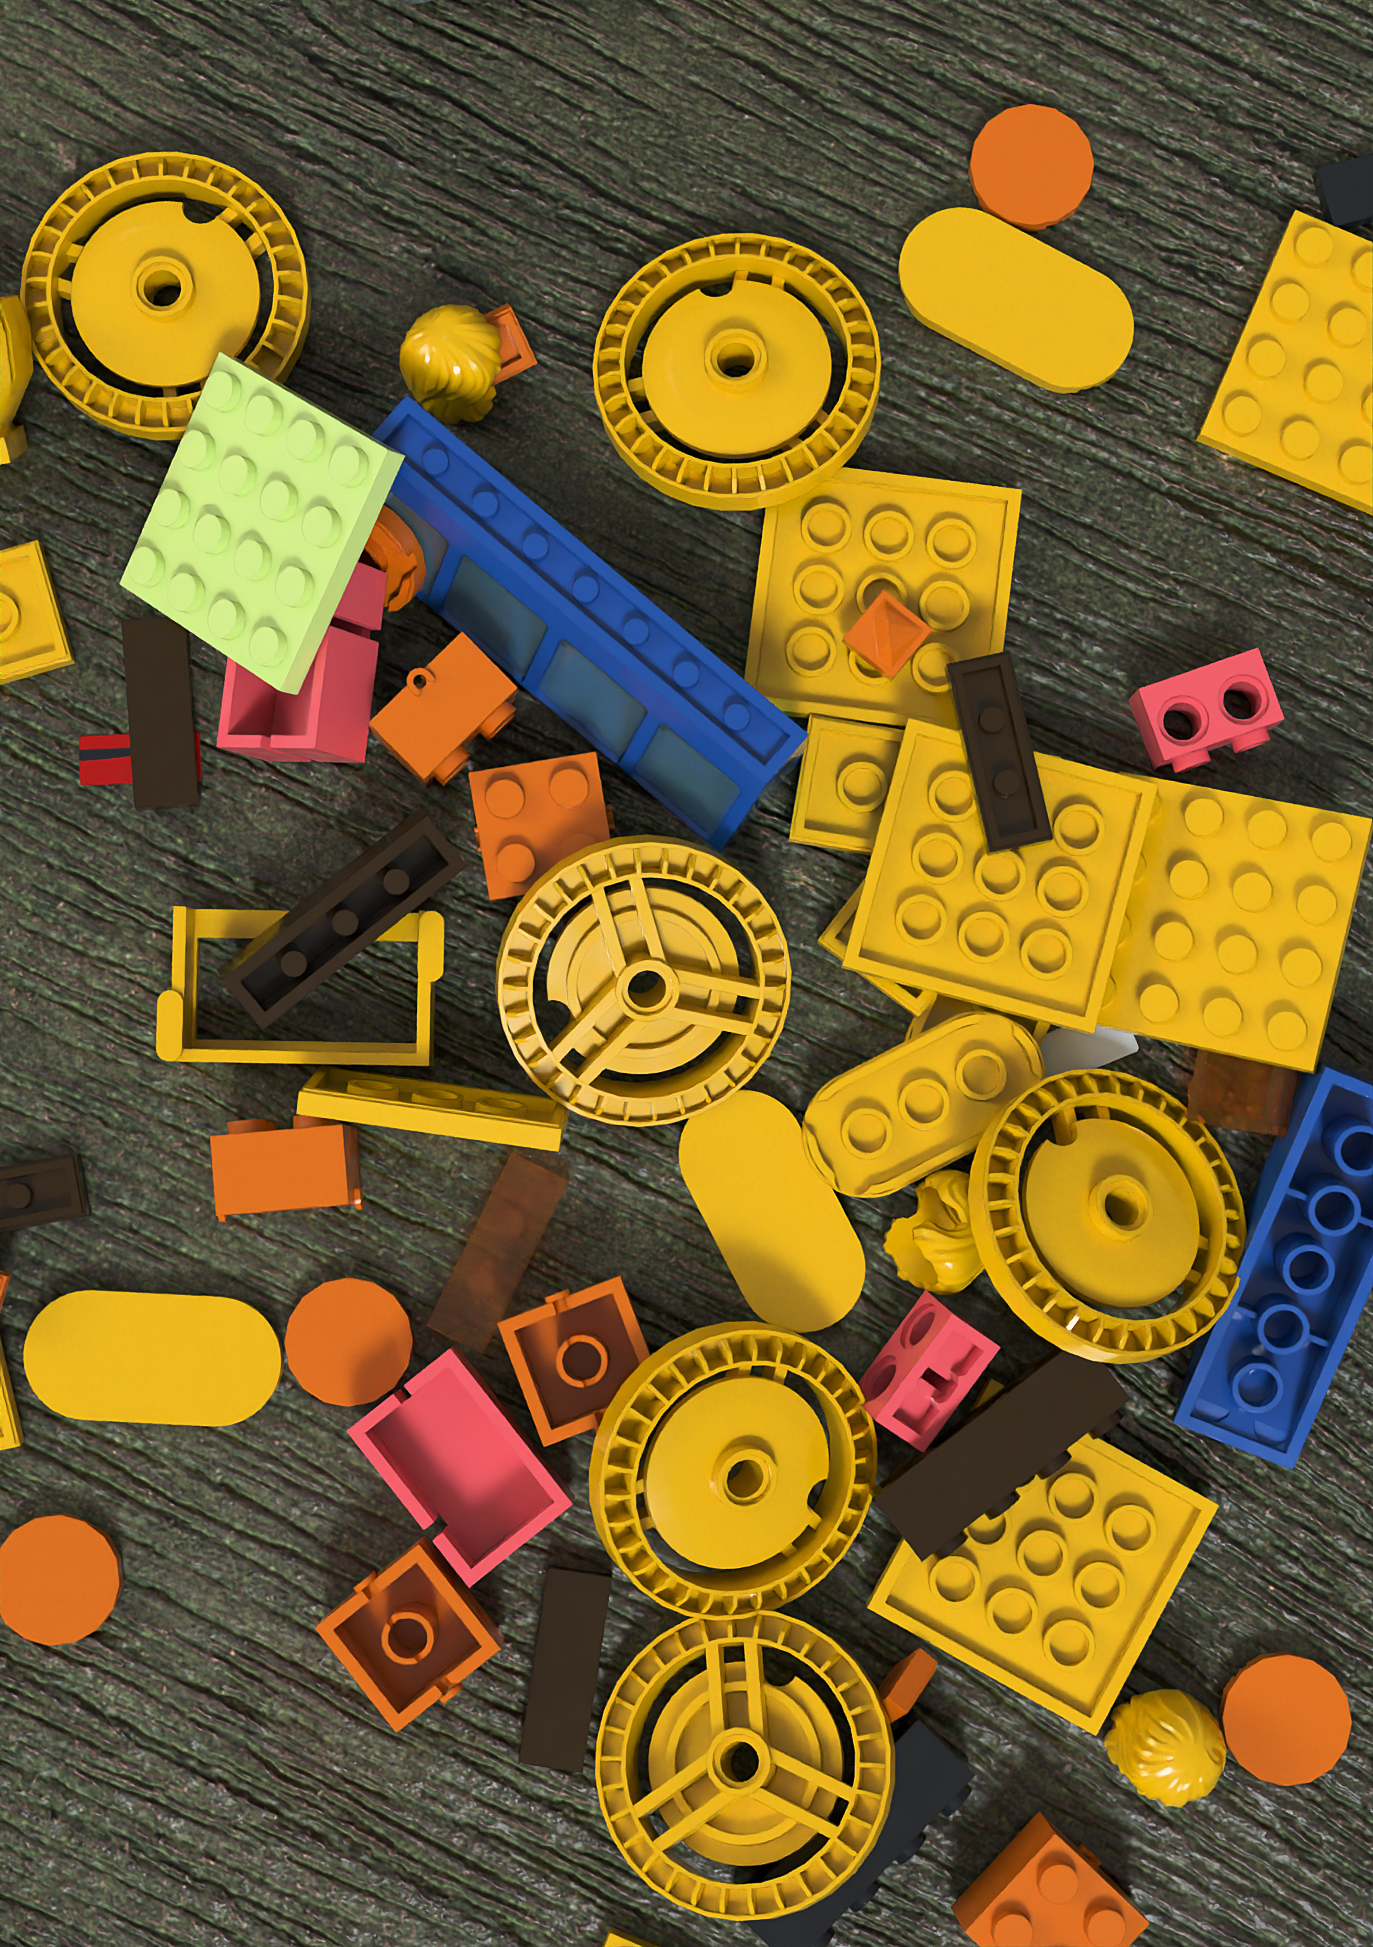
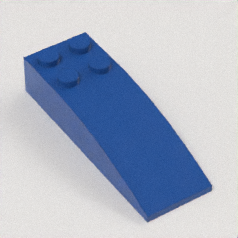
M1320 1058L1316 1073L1304 1072L1246 1209L1247 1236L1238 1263V1270L1235 1274V1278L1236 1276L1240 1278L1239 1287L1224 1314L1209 1331L1198 1338L1171 1418L1172 1422L1291 1470H1293L1373 1287V1079Z

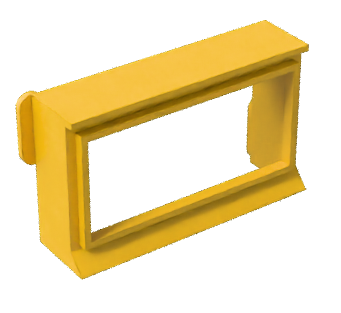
M173 906L172 988L161 993L157 1000L156 1052L162 1060L171 1062L434 1066L435 981L439 980L444 972L445 921L440 913L436 911L409 913L375 940L418 942L417 1043L197 1039L199 939H255L289 911L193 909L187 906Z

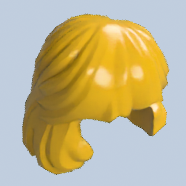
M442 305L432 308L416 319L410 330L406 332L405 341L401 344L399 366L409 391L412 392L417 402L421 403L425 411L433 413L439 421L446 425L457 424L460 420L475 423L484 418L492 409V399L497 395L495 386L492 383L496 375L501 371L500 363L502 357L499 351L503 343L499 336V328L487 323L484 314L480 313L478 309L467 305Z
M944 1169L927 1176L915 1189L918 1197L917 1212L910 1218L902 1217L892 1220L891 1229L885 1232V1242L882 1247L884 1252L893 1258L897 1266V1276L902 1280L909 1281L915 1287L932 1291L938 1295H955L964 1290L985 1269L979 1257L971 1230L968 1205L970 1175L968 1173Z
M1159 1689L1145 1692L1141 1695H1133L1130 1702L1122 1703L1113 1709L1111 1716L1113 1726L1104 1738V1746L1108 1751L1107 1754L1111 1762L1118 1765L1121 1774L1126 1775L1128 1780L1137 1788L1138 1794L1145 1795L1148 1799H1157L1163 1806L1181 1808L1189 1801L1207 1797L1215 1787L1226 1763V1745L1223 1734L1220 1730L1219 1722L1210 1713L1207 1706L1196 1700L1192 1695L1179 1689Z

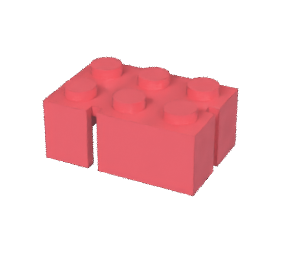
M357 562L298 695L277 690L227 657L217 748L264 761L311 762V760L318 762L365 763L379 642L370 639L371 630H381L387 581L386 572Z
M455 1344L404 1385L411 1394L410 1398H407L404 1392L399 1389L348 1429L347 1433L423 1530L434 1523L439 1515L446 1522L447 1525L436 1534L432 1541L470 1588L573 1505L575 1495Z

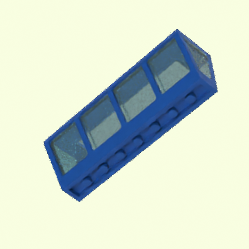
M406 395L371 436L405 455L383 505L396 512L408 525L424 552L427 574L422 589L415 596L459 633L463 631L489 659L720 854L800 762L809 734Z

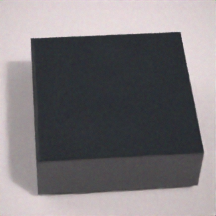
M1373 153L1319 167L1315 170L1312 177L1326 223L1346 230L1373 222Z

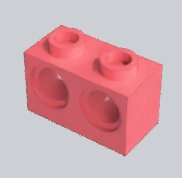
M1259 648L1139 688L1128 700L1153 770L1172 764L1175 774L1210 762L1211 758L1208 751L1231 744L1234 753H1239L1262 745L1271 740L1268 730L1273 729L1285 719ZM1237 691L1247 697L1251 705L1249 719H1236L1226 711L1223 703L1225 692ZM1177 711L1184 714L1190 720L1192 725V736L1190 739L1177 740L1166 732L1163 723L1166 712Z
M925 1290L857 1383L866 1400L861 1406L875 1421L924 1453L1001 1347L973 1322Z

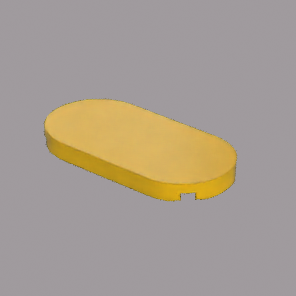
M962 207L941 210L922 220L911 231L903 245L898 263V278L901 291L905 296L904 301L911 314L928 328L1041 388L1055 393L1066 394L1077 393L1082 389H1089L1093 386L1097 387L1116 374L1129 353L1134 335L1133 314L1124 293L1111 279L986 212Z
M980 1011L966 1012L952 1017L835 1077L822 1086L810 1101L802 1123V1144L808 1163L815 1174L826 1185L842 1194L858 1198H876L894 1193L976 1151L978 1143L992 1119L1012 1099L1044 1080L1045 1065L1042 1053L1031 1034L1023 1026L1009 1018L1006 1019L999 1014Z
M738 1090L722 1103L700 1115L690 1117L683 1129L679 1142L678 1152L681 1174L748 1305L765 1322L797 1333L822 1330L838 1322L852 1309L860 1296L865 1280V1257L860 1241L833 1189L815 1174L808 1163L802 1144V1129L796 1118L778 1100L766 1094L750 1090Z
M83 1290L59 1297L38 1314L26 1336L23 1361L27 1379L34 1393L46 1406L63 1416L93 1421L218 1427L241 1422L264 1406L281 1381L284 1367V1352L281 1339L267 1317L261 1314V1311L249 1302L238 1298L192 1294Z

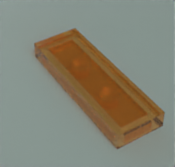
M511 1153L426 1325L427 1327L483 1355L485 1354L498 1328L497 1323L502 1320L567 1188L569 1180Z

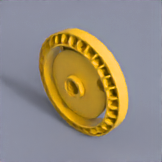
M146 152L108 163L89 172L66 189L46 212L31 238L22 268L20 300L30 325L32 351L55 387L78 410L99 424L134 437L156 441L181 440L219 352L237 357L253 334L261 303V286L254 261L265 251H267L271 260L274 280L272 310L265 332L254 351L244 362L281 384L287 380L301 355L309 329L312 302L309 271L296 233L279 205L257 183L235 168L208 157L182 152ZM182 197L204 201L224 209L214 220L198 224L191 222L185 217L184 204L182 202L161 201L145 203L117 214L103 224L92 235L85 246H80L96 226L115 212L138 202L155 198ZM242 222L253 232L245 242L234 230ZM70 262L76 264L72 282L65 280ZM175 286L181 289L180 296L171 305L160 307L152 304L154 296L162 288ZM62 298L71 300L72 313L80 336L100 363L127 381L151 388H162L164 397L152 398L130 394L107 385L88 372L75 358L70 349L63 327ZM200 382L201 391L182 396L179 395V387Z
M728 233L695 239L666 251L642 267L621 288L606 311L596 338L592 365L598 410L606 434L620 457L641 479L663 494L693 506L719 511H751L780 505L809 493L831 478L854 455L869 431L878 405L881 383V355L878 333L870 310L854 284L834 264L814 251L783 238L755 233ZM733 282L732 290L720 297H710L700 291V289L707 286ZM786 291L797 295L812 305L829 322L842 345L847 360L846 381L839 401L830 415L822 410L830 389L832 377V360L827 337L813 313L801 301ZM672 305L658 320L648 338L642 361V376L629 380L631 361L640 339L649 325L667 307ZM734 365H743L751 369L746 375L740 377H730L723 373ZM647 399L651 410L639 414L633 403ZM809 426L816 430L804 441L798 438ZM665 429L673 438L692 450L719 458H751L770 453L779 448L784 453L769 459L750 463L722 464L701 460L678 451L660 439L654 432Z
M646 834L616 837L586 846L559 861L532 885L516 906L503 933L496 961L495 993L503 1030L512 1051L535 1084L556 1102L582 1116L613 1125L645 1127L671 1124L700 1115L727 1100L753 1077L769 1057L783 1029L790 1003L792 971L787 942L775 913L756 885L740 869L707 847L680 838ZM642 878L672 879L698 887L720 900L733 912L740 921L748 940L752 962L751 979L739 976V965L733 943L723 925L708 908L682 892L666 887L644 886ZM625 880L628 881L629 887L605 894L603 887ZM591 894L592 901L581 908L564 926L556 939L549 957L546 972L548 1001L556 1000L566 1004L571 1013L567 1026L550 1042L537 1022L532 1001L533 976L538 956L549 933L562 916L580 900ZM648 970L659 974L658 982L648 992L635 993L628 990L629 982L637 973ZM737 995L748 997L742 1015L732 1013ZM722 1031L731 1032L723 1044L704 1061L683 1073L668 1078L635 1083L614 1081L598 1076L605 1068L628 1074H651L667 1071L697 1057L716 1040ZM572 1048L586 1058L579 1067L564 1057Z
M1079 1069L1047 1077L1012 1099L992 1119L978 1143L970 1169L968 1190L970 1224L979 1257L994 1287L1021 1320L1038 1335L1064 1351L1091 1361L1112 1364H1129L1153 1360L1187 1346L1211 1329L1227 1310L1239 1287L1240 1278L1238 1276L1235 1278V1274L1237 1273L1238 1263L1243 1252L1247 1227L1243 1200L1234 1173L1219 1144L1193 1113L1176 1098L1154 1084L1127 1073L1105 1069ZM1075 1113H1084L1085 1119L1077 1121ZM1051 1118L1057 1145L1048 1139L1045 1140L1037 1148L1029 1161L1022 1185L1023 1223L1018 1194L1020 1166L1026 1147L1036 1129L1046 1119ZM1105 1208H1106V1209L1108 1210V1212L1111 1214V1217H1112L1113 1221H1112V1220L1110 1219V1217L1107 1215V1212H1106ZM1064 1287L1089 1303L1116 1310H1131L1151 1305L1168 1296L1176 1288L1184 1292L1176 1304L1164 1316L1157 1319L1130 1320L1112 1317L1096 1311L1074 1298Z
M757 1321L723 1322L695 1329L668 1342L645 1359L621 1385L605 1411L594 1440L589 1467V1502L597 1533L610 1558L626 1577L646 1595L661 1606L689 1617L714 1621L745 1619L758 1615L759 1610L773 1611L802 1596L824 1579L846 1554L862 1527L872 1501L869 1490L875 1486L877 1475V1437L872 1417L861 1406L866 1400L859 1385L845 1367L824 1349L809 1339L781 1326ZM765 1365L762 1376L750 1375L752 1366ZM727 1370L724 1378L714 1380L697 1388L671 1409L654 1434L646 1455L644 1467L638 1469L648 1437L663 1413L680 1395L696 1383L718 1372ZM787 1370L800 1375L816 1394L824 1411L830 1435V1461L827 1439L819 1418L800 1395L784 1385ZM739 1461H743L739 1474L732 1480L727 1481L728 1473L732 1466ZM826 1479L818 1503L814 1510H812L807 1504L808 1495L817 1482ZM643 1492L646 1506L637 1509L636 1495ZM655 1527L659 1535L672 1549L699 1565L718 1569H742L726 1573L709 1574L680 1569L662 1561L656 1556L643 1531ZM738 1608H751V1609H755V1610H742V1611H740V1610H735V1609H738Z
M738 1608V1609H735V1610H740V1611H742V1610H755V1609H751V1608ZM759 1610L758 1615L745 1619L714 1621L694 1617L659 1635L634 1658L617 1681L604 1709L596 1741L595 1778L600 1808L610 1835L627 1863L652 1889L676 1905L707 1917L733 1921L778 1918L804 1910L835 1892L856 1873L876 1845L889 1814L895 1787V1746L890 1720L881 1703V1697L877 1688L860 1663L836 1640L814 1626L790 1616L767 1610ZM744 1646L745 1661L724 1663V1649ZM762 1647L785 1651L808 1664L827 1682L840 1701L851 1728L855 1749V1778L853 1786L843 1782L844 1754L838 1727L827 1705L807 1683L797 1676L788 1685L779 1687L770 1684L764 1677ZM706 1656L707 1670L686 1682L671 1697L657 1720L650 1742L648 1771L652 1792L642 1799L638 1778V1750L646 1719L654 1702L667 1684L688 1665ZM750 1744L756 1750L759 1758L758 1769L753 1777L741 1782L732 1773L731 1757L741 1745ZM838 1797L849 1801V1804L840 1824L837 1825L828 1819L835 1808ZM657 1809L670 1828L661 1836L649 1819V1815ZM818 1833L830 1838L825 1846L802 1866L784 1876L753 1884L725 1882L703 1874L681 1860L671 1850L680 1842H683L695 1852L716 1862L735 1866H758L776 1862L794 1854L808 1844Z

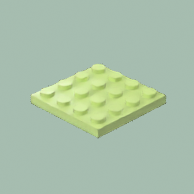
M219 352L119 584L277 690L298 695L405 455L240 359Z

